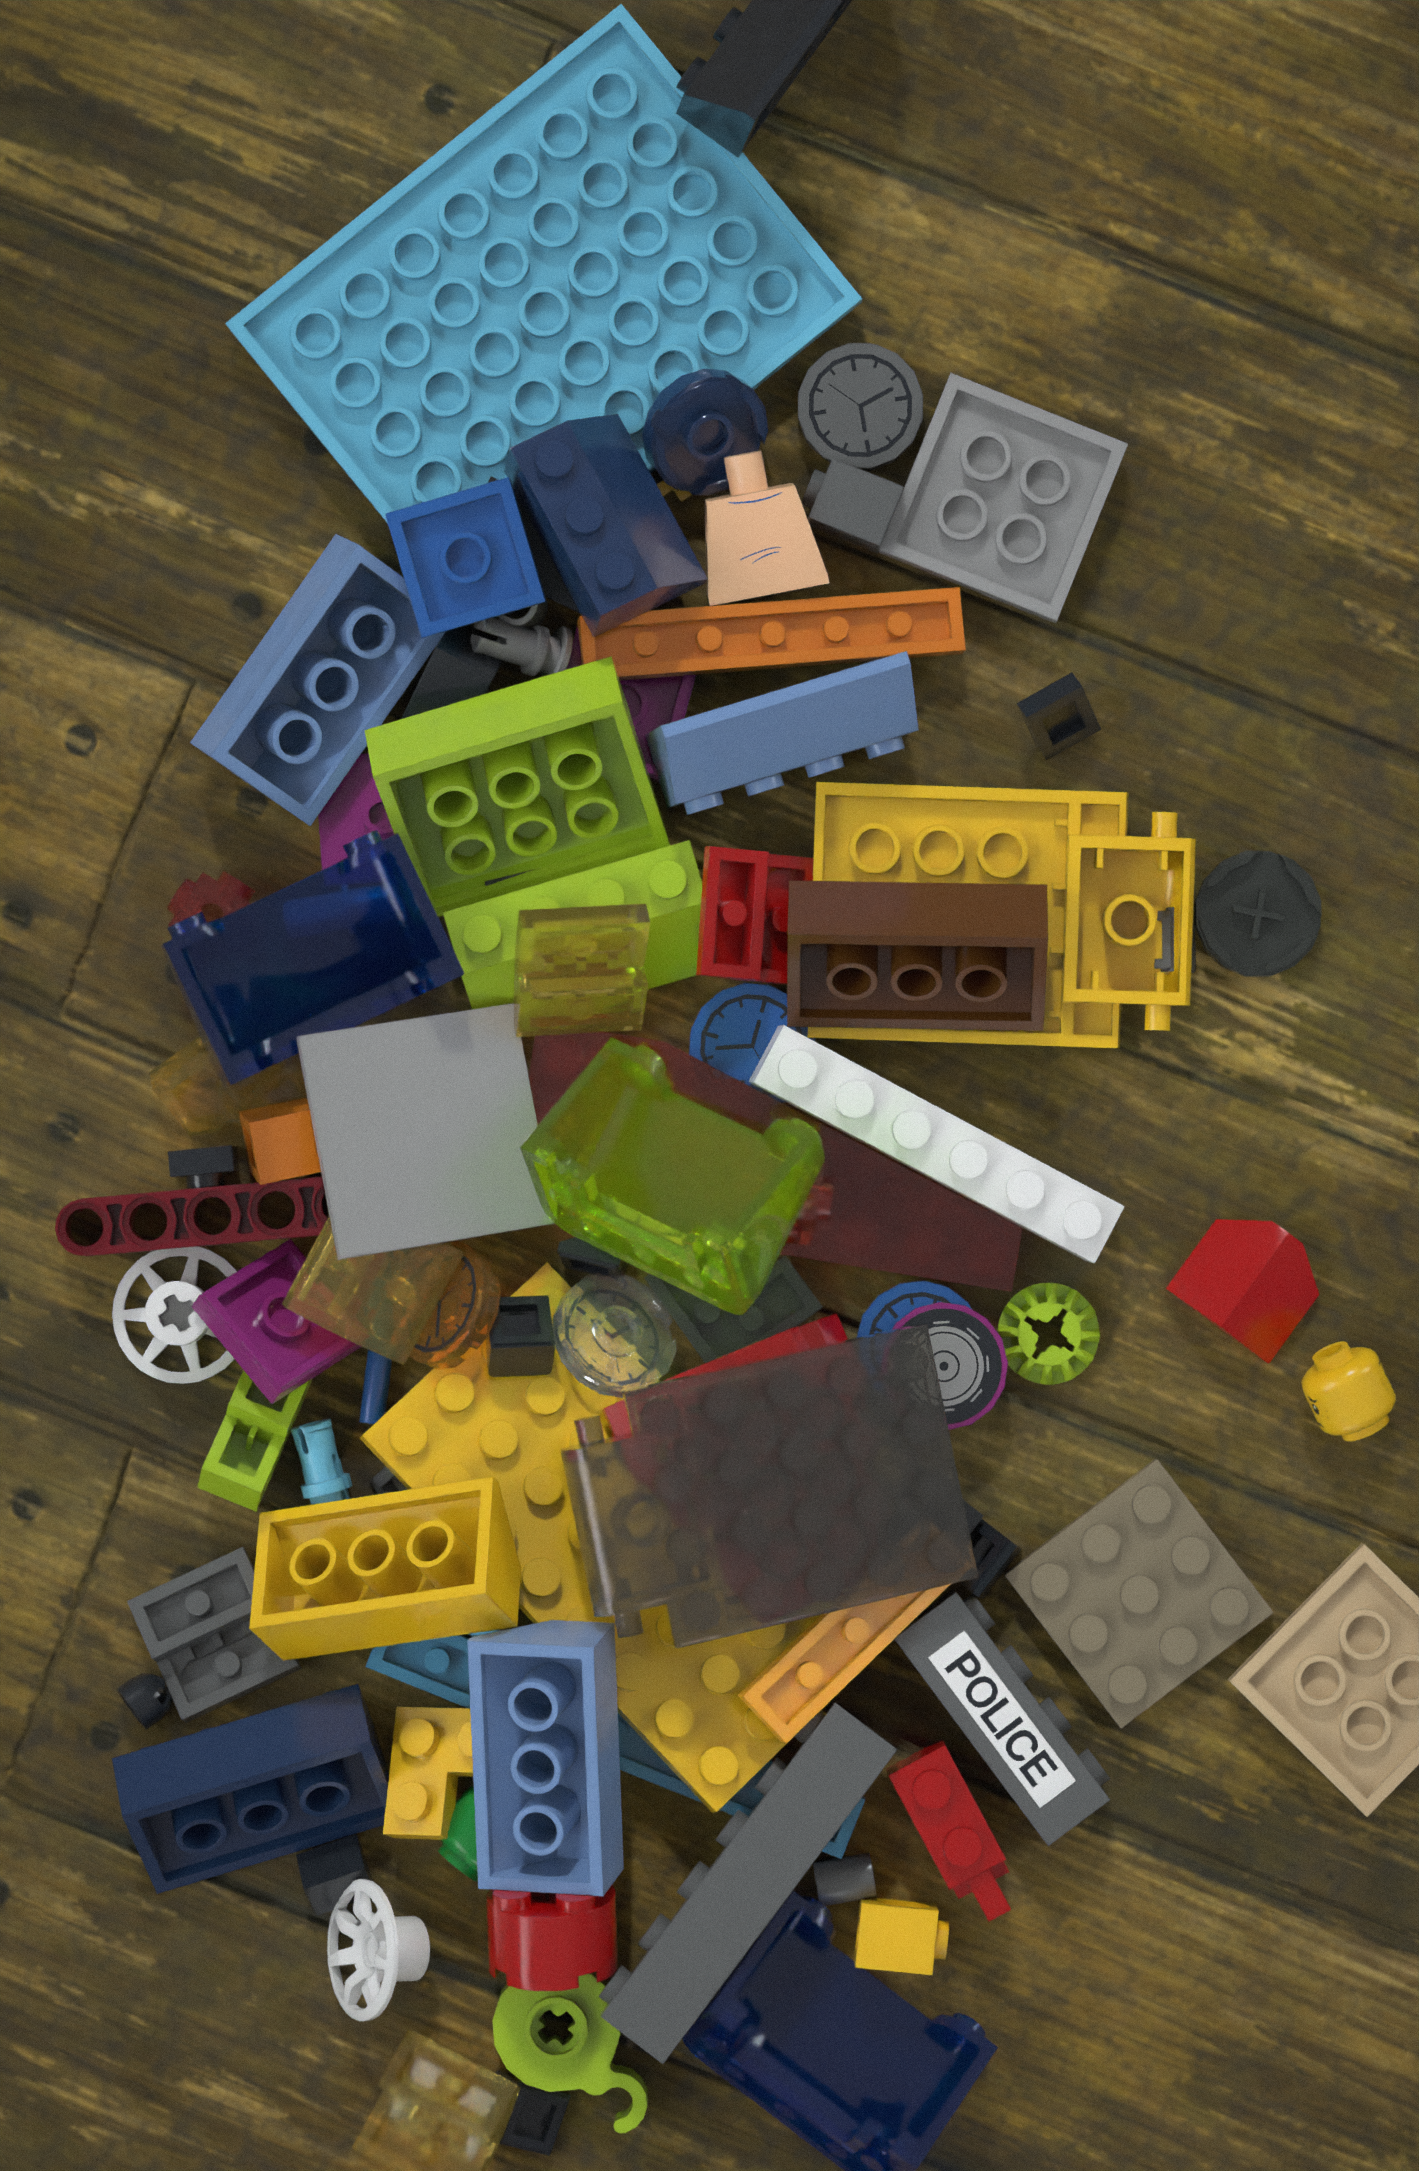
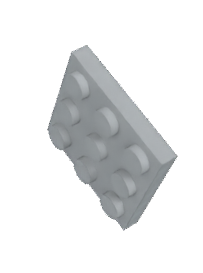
M950 373L879 553L1056 624L1128 444Z

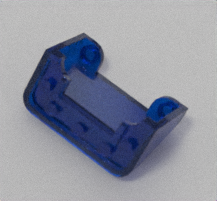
M378 829L343 845L347 858L337 862L335 865L222 918L207 922L203 912H200L167 928L172 940L163 943L161 947L223 1089L298 1054L299 1050L296 1039L298 1036L352 1028L465 974L398 833L382 840Z
M792 1891L682 2038L683 2042L699 2060L844 2171H915L998 2047L985 2038L986 2033L982 2026L969 2016L962 2013H954L953 2016L942 2014L930 2020L864 1968H855L854 1961L831 1944L836 1936V1930L831 1923L833 1917L829 1909L810 1896H800L795 1891Z

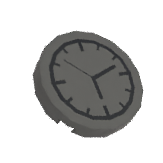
M848 343L827 351L808 369L798 391V422L806 443L823 459L829 462L834 458L864 471H872L896 461L913 443L923 420V393L915 372L897 353L876 344Z

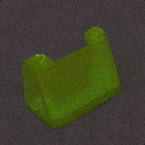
M611 1037L520 1147L539 1202L548 1217L572 1236L727 1312L743 1315L762 1293L825 1161L821 1137L813 1127L796 1118L790 1121L775 1119L766 1129L764 1135L690 1101L672 1092L669 1080L665 1074V1063L655 1052L644 1046H636L634 1048Z

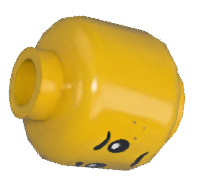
M1345 1341L1330 1344L1317 1351L1312 1357L1314 1365L1306 1372L1301 1383L1305 1397L1321 1430L1334 1436L1341 1435L1345 1441H1356L1366 1438L1386 1426L1389 1422L1388 1413L1395 1405L1396 1396L1376 1352L1366 1347L1350 1348Z

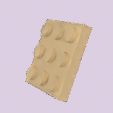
M1361 1543L1228 1680L1368 1817L1419 1765V1597L1365 1544Z

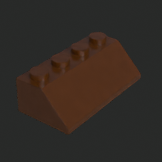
M789 881L787 1027L1044 1031L1048 952L1047 885Z

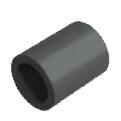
M870 1853L842 1857V1859L834 1858L813 1862L820 1907L877 1897Z

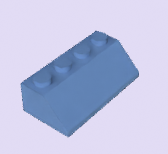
M335 534L190 743L311 826L367 746L364 730L380 726L445 632L421 638L404 578L360 545Z
M907 651L668 723L647 733L645 737L667 808L684 803L687 815L724 804L721 792L745 785L747 795L752 796L784 786L781 773L805 766L808 778L845 767L842 755L865 748L868 759H872L904 749L902 736L919 730L911 663Z
M549 1620L471 1637L467 1644L478 1889L604 1896L624 1869L614 1623Z

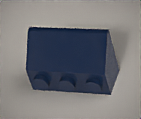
M618 414L567 420L510 447L504 472L507 477H510L512 485L593 637L707 583V576Z

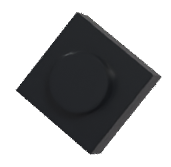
M1072 672L1017 703L1032 739L1045 760L1054 757L1101 730L1085 691Z
M228 1145L168 1151L170 1177H186L187 1189L225 1185L224 1173L239 1172L237 1146Z

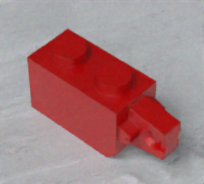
M943 1739L886 1768L893 1786L949 1890L953 1888L958 1899L973 1892L988 1922L1010 1911L1011 1907L996 1881L999 1877L1009 1873L1004 1862L1006 1860L1005 1855Z

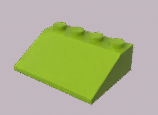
M612 656L364 730L373 778L426 920L443 916V912L670 846ZM529 871V872H526V873H523V874H520V875H517V876H514V877H511V878H508V879L499 881V882H497V883H494V884L485 886V882H484V881H488V880H492V879H497V878H501V877H505V876H509V875H513V874H517V873Z

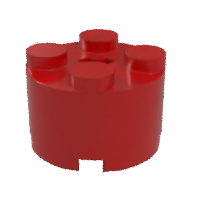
M611 1885L604 1896L492 1889L488 1891L486 1904L489 1972L495 1979L499 1972L502 1971L506 1973L507 1985L517 1989L565 1991L579 1988L578 1976L596 1972L598 1983L608 1979L617 1971L616 1891L613 1885Z

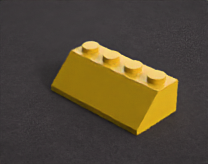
M494 1477L261 1512L259 1515L249 1629L285 1661L517 1627L521 1566L499 1482Z

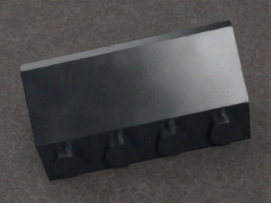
M752 0L744 12L734 6L712 37L720 45L708 62L697 56L677 84L676 88L684 94L676 114L739 158L852 0Z

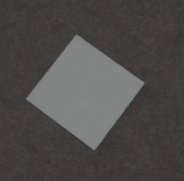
M515 1003L296 1037L338 1260L556 1223Z

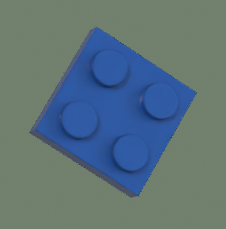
M510 477L385 513L421 638L430 637L547 602Z

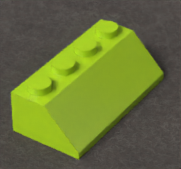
M690 840L443 912L472 1010L515 1003L520 1028L697 976L702 880Z

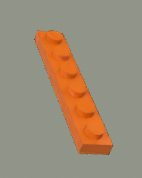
M960 587L651 610L596 637H593L582 616L578 618L582 665L612 656L619 680L866 662L907 651L909 658L957 655L963 654L966 650Z

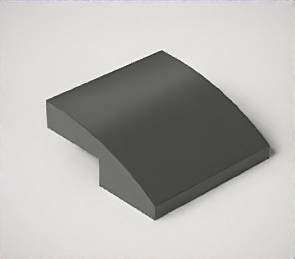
M244 1547L127 1601L150 1656L157 1662L179 1715L186 1723L302 1669L298 1659L283 1661L249 1629L255 1567Z

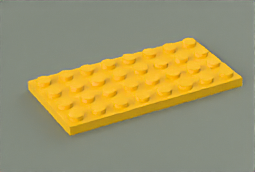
M547 1262L510 1297L549 1296L555 1341L553 1369L550 1374L491 1377L488 1374L484 1321L368 1429L360 1439L408 1490L494 1477L499 1482L521 1566L519 1608L534 1624L549 1620L614 1623L618 1713L712 1813H716L787 1744L781 1743L742 1701L738 1694L848 1588H843L763 1623L757 1621L707 1563L709 1558L684 1529L680 1531L667 1517L669 1512L644 1483L640 1485L629 1473L602 1411L604 1408L654 1387L660 1381L650 1372L638 1384L618 1388L602 1385L582 1373L571 1360L563 1341V1319L569 1305L580 1296ZM584 1301L575 1306L584 1316L581 1318L572 1310L567 1321V1327L573 1328V1331L567 1330V1341L571 1349L577 1348L578 1351L572 1353L584 1369L592 1361L594 1365L588 1372L606 1381V1375H609V1382L614 1383L627 1382L628 1380L625 1375H628L631 1381L635 1380L645 1372L636 1364L637 1361L641 1364L643 1363L618 1337L609 1342L588 1323L592 1321L608 1336L614 1334ZM613 1357H614V1361H615V1366H616L617 1375H616V1372H615Z

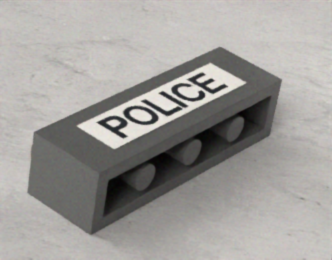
M952 1589L921 1612L895 1638V1641L1049 1846L1110 1800L1101 1788L1103 1784L1110 1780V1777L1088 1748L1077 1755L1065 1740L1063 1734L1071 1729L1072 1726L1050 1697L1038 1703L1024 1683L1034 1675L1012 1645L1000 1652L987 1635L986 1631L994 1626L995 1623L972 1593L962 1601L956 1591Z

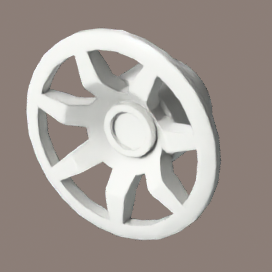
M201 1247L155 1250L137 1260L126 1272L115 1294L112 1319L119 1346L127 1358L139 1370L165 1382L181 1384L199 1382L221 1372L234 1360L232 1355L226 1351L217 1361L209 1366L200 1367L197 1341L205 1334L213 1337L216 1336L191 1307L197 1297L204 1293L203 1290L196 1286L199 1259L216 1266L227 1278L237 1272L224 1258ZM168 1257H189L180 1281L166 1283L150 1267ZM142 1274L153 1292L149 1296L145 1307L125 1310L129 1290L135 1280ZM125 1320L146 1322L150 1332L154 1335L143 1356L131 1343L126 1330ZM169 1344L181 1346L190 1371L171 1372L159 1368L151 1362Z
M367 1879L354 1880L343 1892L332 1911L328 1929L327 1953L330 1978L334 1993L345 2013L358 2021H370L377 2018L387 2007L396 1982L417 1981L421 1979L427 1970L430 1958V1941L423 1921L416 1916L395 1917L386 1894L380 1886ZM353 1896H354L353 1912H354L355 1916H356L359 1920H357V1919L346 1909L348 1903L350 1902V1900L352 1899ZM371 1899L378 1910L375 1914L372 1912ZM339 1930L353 1939L352 1947L338 1950ZM355 1964L356 1971L347 1978L344 1987L340 1966ZM362 1993L367 2003V2007L364 2009L356 2005Z

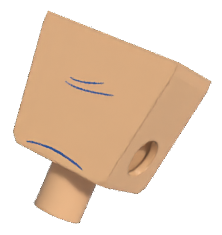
M761 451L725 457L724 463L730 495L705 499L706 576L708 578L706 595L709 606L828 584V573L795 485L788 483L768 487Z

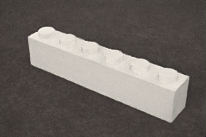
M785 1025L777 1027L749 1080V1083L1085 1261L1096 1262L1125 1207Z

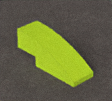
M243 1370L228 1403L226 1415L202 1466L197 1488L256 1512L312 1379L271 1404Z

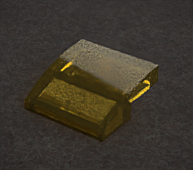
M646 904L519 910L514 967V1030L516 1037L642 1030L648 991L644 963L650 918Z
M329 1216L282 1305L351 1342L404 1365L462 1259L464 1252L455 1244L444 1242L338 1260Z
M408 2029L377 2085L383 2090V2093L352 2149L359 2155L390 2171H487L508 2124L520 2087Z

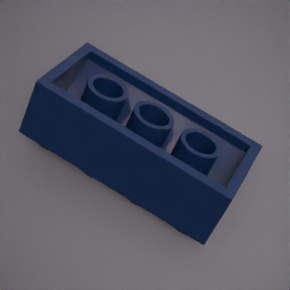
M358 1684L329 1691L316 1697L276 1709L266 1710L260 1714L217 1727L207 1728L194 1734L154 1746L144 1747L138 1751L112 1758L122 1817L157 1894L384 1825L389 1772L373 1720Z

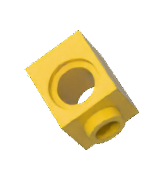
M876 1897L861 1899L859 1901L854 1952L855 1968L933 1975L934 1959L946 1960L949 1921L938 1920L939 1910L936 1903Z

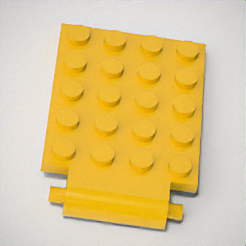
M816 782L813 881L1047 885L1048 952L1044 1031L808 1027L807 1038L1120 1048L1121 1004L1145 1005V1030L1170 1031L1171 1006H1190L1196 839L1177 838L1178 813L1152 812L1151 837L1127 836L1129 796L1127 792ZM1174 907V971L1161 972V969H1154L1155 959H1162V921H1157L1158 911H1166V908Z

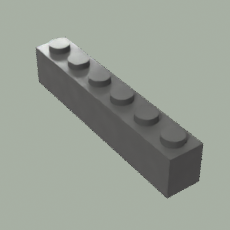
M832 1703L826 1712L820 1710L794 1736L802 1745L787 1764L778 1757L773 1761L754 1787L764 1796L749 1816L739 1809L735 1812L715 1839L725 1848L710 1868L701 1861L696 1864L677 1890V1893L686 1899L671 1920L661 1913L658 1915L638 1942V1945L647 1952L637 1966L630 1972L621 1965L598 1996L607 2003V2006L601 2012V2017L662 2064L897 1751L891 1744L836 1703Z

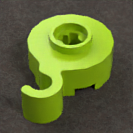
M596 1972L578 1976L579 1988L565 1991H530L517 1989L506 1984L501 1991L492 2020L494 2045L506 2069L524 2084L548 2092L581 2089L588 2094L597 2096L611 2088H623L630 2093L633 2101L627 2109L615 2115L614 2130L622 2134L636 2128L646 2113L648 2105L647 2086L642 2077L633 2069L621 2065L617 2066L612 2063L621 2032L601 2017V2012L607 2006V2003L598 1997L608 1981L603 1980L597 1983ZM551 2010L553 2014L560 2016L567 2011L574 2019L568 2025V2030L572 2034L565 2039H561L557 2035L548 2038L541 2031L546 2024L541 2018L543 2013Z

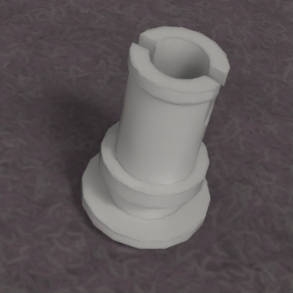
M497 618L477 622L473 627L498 636V639L493 641L471 634L470 642L474 653H481L518 665L523 674L535 676L538 672H541V677L566 670L573 643L572 631L568 627H559L553 636L550 635L547 627L536 625L529 629L511 625Z

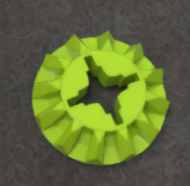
M1039 1283L1019 1291L1003 1309L997 1333L1002 1338L1010 1368L1026 1380L1044 1385L1063 1383L1074 1379L1083 1372L1093 1361L1100 1340L1099 1324L1093 1307L1078 1291L1058 1283ZM1064 1309L1066 1313L1061 1319L1063 1323L1060 1327V1333L1067 1338L1066 1341L1073 1345L1072 1350L1069 1351L1063 1346L1059 1348L1050 1345L1044 1352L1041 1351L1036 1359L1033 1358L1032 1355L1037 1348L1035 1344L1039 1336L1031 1330L1032 1326L1024 1321L1025 1318L1028 1316L1034 1321L1038 1319L1048 1323L1053 1316H1058L1060 1311Z

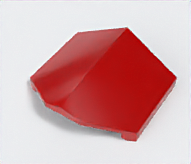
M1215 1219L1165 1287L1167 1291L1267 1364L1271 1362L1319 1296L1303 1243L1273 1221Z

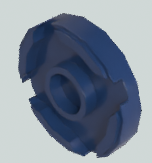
M701 369L682 375L660 392L647 413L642 434L646 459L656 474L666 484L675 489L689 491L692 495L705 496L729 489L724 458L758 451L760 442L765 445L768 433L766 410L755 391L745 381L726 370Z

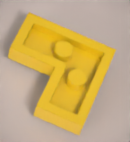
M396 1707L383 1828L384 1835L399 1839H447L452 1814L456 1805L458 1776L473 1777L470 1708Z

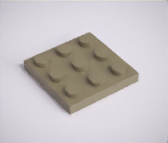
M1156 1458L1004 1573L1005 1577L1120 1728H1123L1274 1613Z

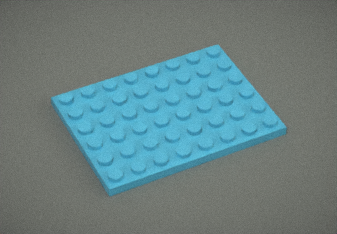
M622 4L225 323L387 524L385 513L486 484L491 476L498 480L507 478L504 470L510 447L567 420L618 414L649 472L652 473L654 469L646 459L642 434L647 413L663 389L682 375L701 369L728 371L745 381L754 390L862 303L861 296L742 152L739 158L676 114L684 94L676 88L682 77Z

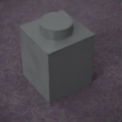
M832 458L827 473L814 470L804 494L802 505L812 509L808 517L810 527L878 554L904 487Z

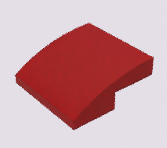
M706 846L704 849L696 975L787 985L789 881H813L814 858L769 854L766 851Z

